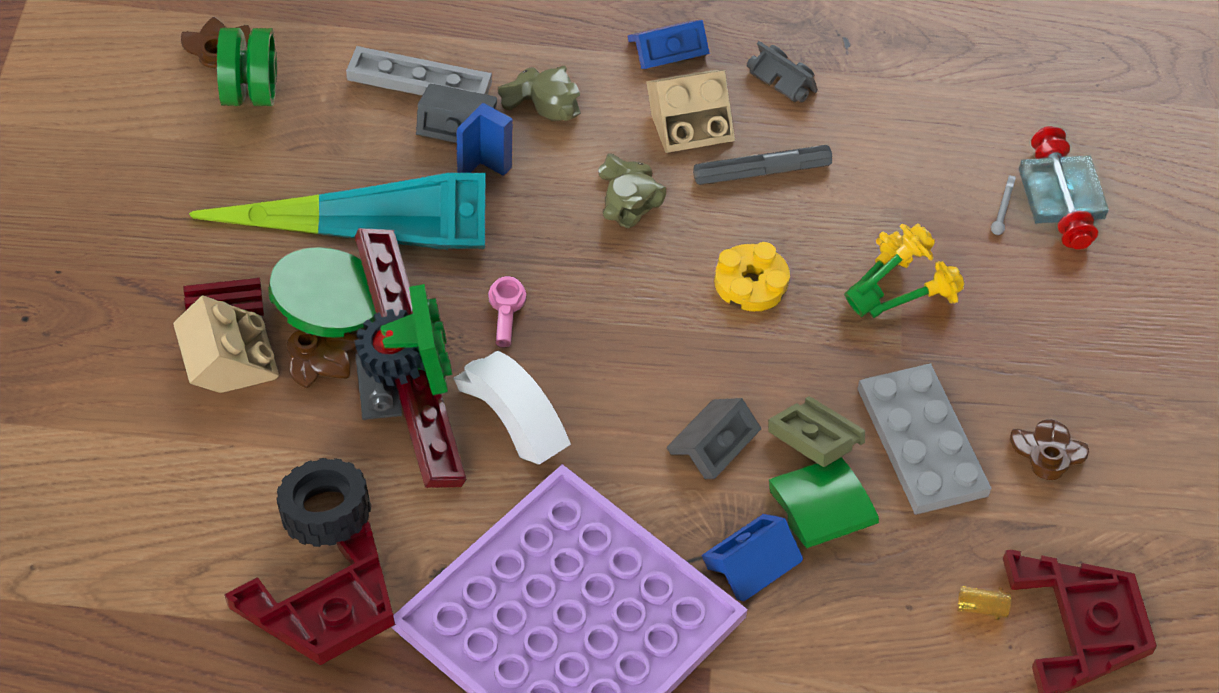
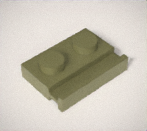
M810 396L805 398L804 404L799 405L796 403L768 419V432L823 467L851 452L854 444L862 445L865 443V430Z

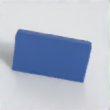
M703 20L686 21L627 35L628 42H636L641 69L710 54Z
M482 103L457 128V173H471L481 163L504 176L512 168L513 119Z
M762 514L701 555L708 570L725 574L736 599L739 601H746L803 560L786 519Z

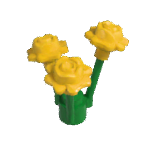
M918 223L912 228L901 224L899 227L903 230L902 236L898 231L890 235L885 232L879 234L876 243L880 246L881 254L875 259L876 264L844 293L847 302L860 317L869 312L873 318H876L886 310L925 295L931 297L940 294L947 298L949 303L958 302L957 294L964 290L963 277L957 267L946 266L943 261H938L935 263L936 272L934 273V279L924 283V287L880 304V299L884 297V293L877 283L894 267L900 265L908 268L913 261V255L917 257L925 256L929 260L934 258L931 248L934 246L935 239L932 238V235L925 227H921Z

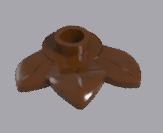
M212 17L199 33L182 32V47L188 53L198 56L199 61L204 66L217 69L220 28L227 27L217 18ZM249 25L236 27L241 28V30L243 31L247 47L249 34L251 32Z
M301 330L294 332L287 341V351L292 358L289 371L293 380L302 387L309 388L316 381L318 375L332 378H349L350 362L347 353L357 349L355 346V340H358L357 337L349 332L344 333V337L337 338L316 336Z
M1042 420L1036 425L1035 432L1013 429L1011 431L1010 441L1015 452L1029 458L1033 472L1042 479H1059L1069 469V465L1081 464L1088 458V444L1070 440L1067 427L1057 420Z

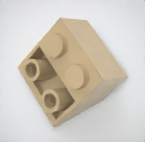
M710 70L646 81L651 115L665 153L735 141L725 70Z
M202 295L173 323L190 384L222 393L272 381L279 376L262 316Z

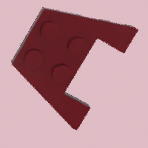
M369 522L364 523L362 530L358 534H353L346 541L337 542L338 549L351 564L350 566L280 603L274 600L258 577L224 594L230 610L319 665L330 661L396 625Z
M1005 550L1003 562L1011 590L1053 587L1072 656L1035 659L1032 670L1039 693L1068 692L1154 653L1157 644L1135 573L1084 563L1080 567L1058 563L1057 558L1042 555L1040 559L1021 556V551Z

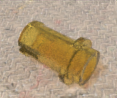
M964 585L960 586L958 612L994 615L995 620H1000V617L1008 618L1011 593L1003 592L1001 587H998L997 591L965 587Z

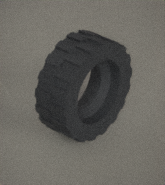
M319 458L317 461L310 460L305 462L304 465L292 469L288 476L285 475L281 480V486H278V497L276 500L283 527L288 531V535L292 539L299 540L301 544H312L314 547L336 545L337 542L346 541L353 534H358L362 530L364 523H367L369 520L371 503L366 479H364L360 469H356L354 464L350 462H343L342 459ZM338 492L344 496L343 503L328 511L310 512L304 508L305 501L320 493Z

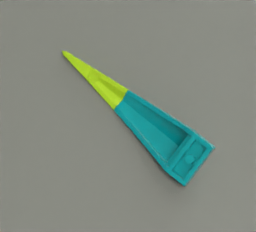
M444 173L319 195L196 210L190 212L189 215L193 219L354 239L359 228L394 230L397 243L402 245L443 250L485 249L486 173Z

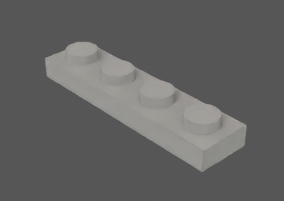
M356 46L346 70L348 81L422 96L429 84L488 95L492 84V73Z

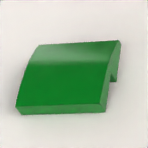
M842 457L825 467L816 463L769 479L770 493L786 511L789 528L806 549L879 523V516L868 494Z

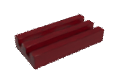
M260 278L183 286L186 310L203 295L264 316ZM255 301V302H252V303H243V304H234V305H232V303Z

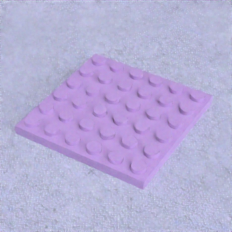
M562 464L393 615L396 625L391 628L467 693H671L746 618L748 609Z

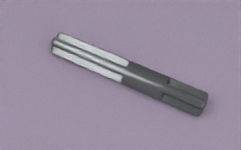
M819 145L698 163L694 165L693 176L696 184L704 185L829 166L832 164L833 156L828 145Z

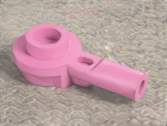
M505 276L497 279L490 287L488 293L490 304L498 310L496 345L499 347H509L511 345L513 312L520 310L526 300V291L521 282L514 277Z

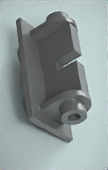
M758 41L757 45L760 55L758 57L752 56L747 62L750 74L756 76L769 86L779 76L781 79L774 86L775 90L793 102H804L809 95V90L807 89L817 93L818 89L814 79L815 74L809 67L800 62L797 65L787 59V55L777 46L771 45L768 47Z
M355 354L362 420L402 416L401 402L395 380L394 386L387 385L385 378L381 384L375 382L373 376L371 378L368 377L362 367L359 355Z

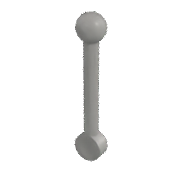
M1009 175L997 219L991 225V231L995 235H1000L1005 231L1003 222L1016 179L1015 176Z

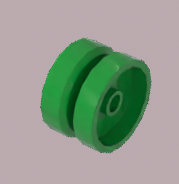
M220 28L217 45V81L221 106H241L246 97L247 84L249 98L254 106H274L278 63L273 28H253L249 34L247 47L245 35L241 28Z

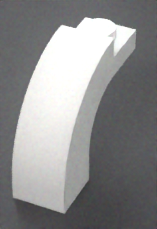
M496 351L486 358L474 360L464 367V372L454 377L460 392L484 400L497 413L507 428L520 458L541 464L571 445L556 411L534 379L506 354Z

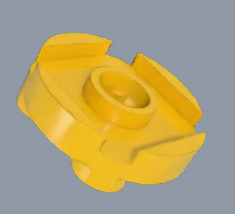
M768 242L742 244L723 250L720 253L715 269L714 283L718 294L727 303L730 304V300L735 303L741 304L742 310L764 311L776 306L781 301V297L787 291L789 285L790 271L786 261L781 255L776 253V248ZM753 273L758 275V281H752L750 277L744 278L743 276Z

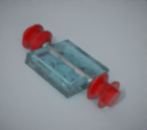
M1043 127L1031 139L1036 159L1021 160L1019 166L1020 176L1035 224L1058 222L1057 227L1058 231L1063 234L1061 240L1064 246L1074 249L1087 248L1098 236V230L1093 225L1094 220L1106 219L1109 211L1091 155L1066 157L1070 152V145L1066 141L1065 131L1059 127Z

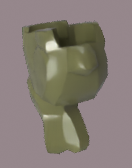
M566 66L551 68L541 73L534 67L527 68L518 75L517 80L498 86V94L502 98L501 104L504 109L512 110L524 100H533L538 114L551 121H569L581 114L576 100L580 96L577 85L571 82L568 77Z
M612 153L607 154L604 164L598 169L599 176L609 181L603 216L607 220L617 221L620 226L631 228L640 221L642 215L649 212L653 207L658 208L663 204L666 196V187L657 183L652 178L653 172L649 165L636 161L626 162Z

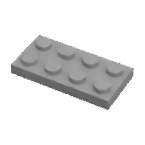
M931 363L859 380L858 392L915 515L989 497L991 486Z

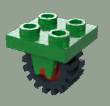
M425 284L409 287L413 313L408 315L406 310L400 309L398 316H396L394 310L389 309L386 310V317H382L380 312L374 314L375 322L372 323L367 319L363 323L365 330H358L357 337L359 340H355V346L363 369L369 378L374 377L375 382L381 384L385 378L387 385L394 386V380L399 379L402 385L408 383L406 376L411 375L413 379H416L420 376L418 370L426 371L432 394L448 392L446 376H451L453 373L449 354L446 352L445 344H447L443 321L440 318L436 298H428Z

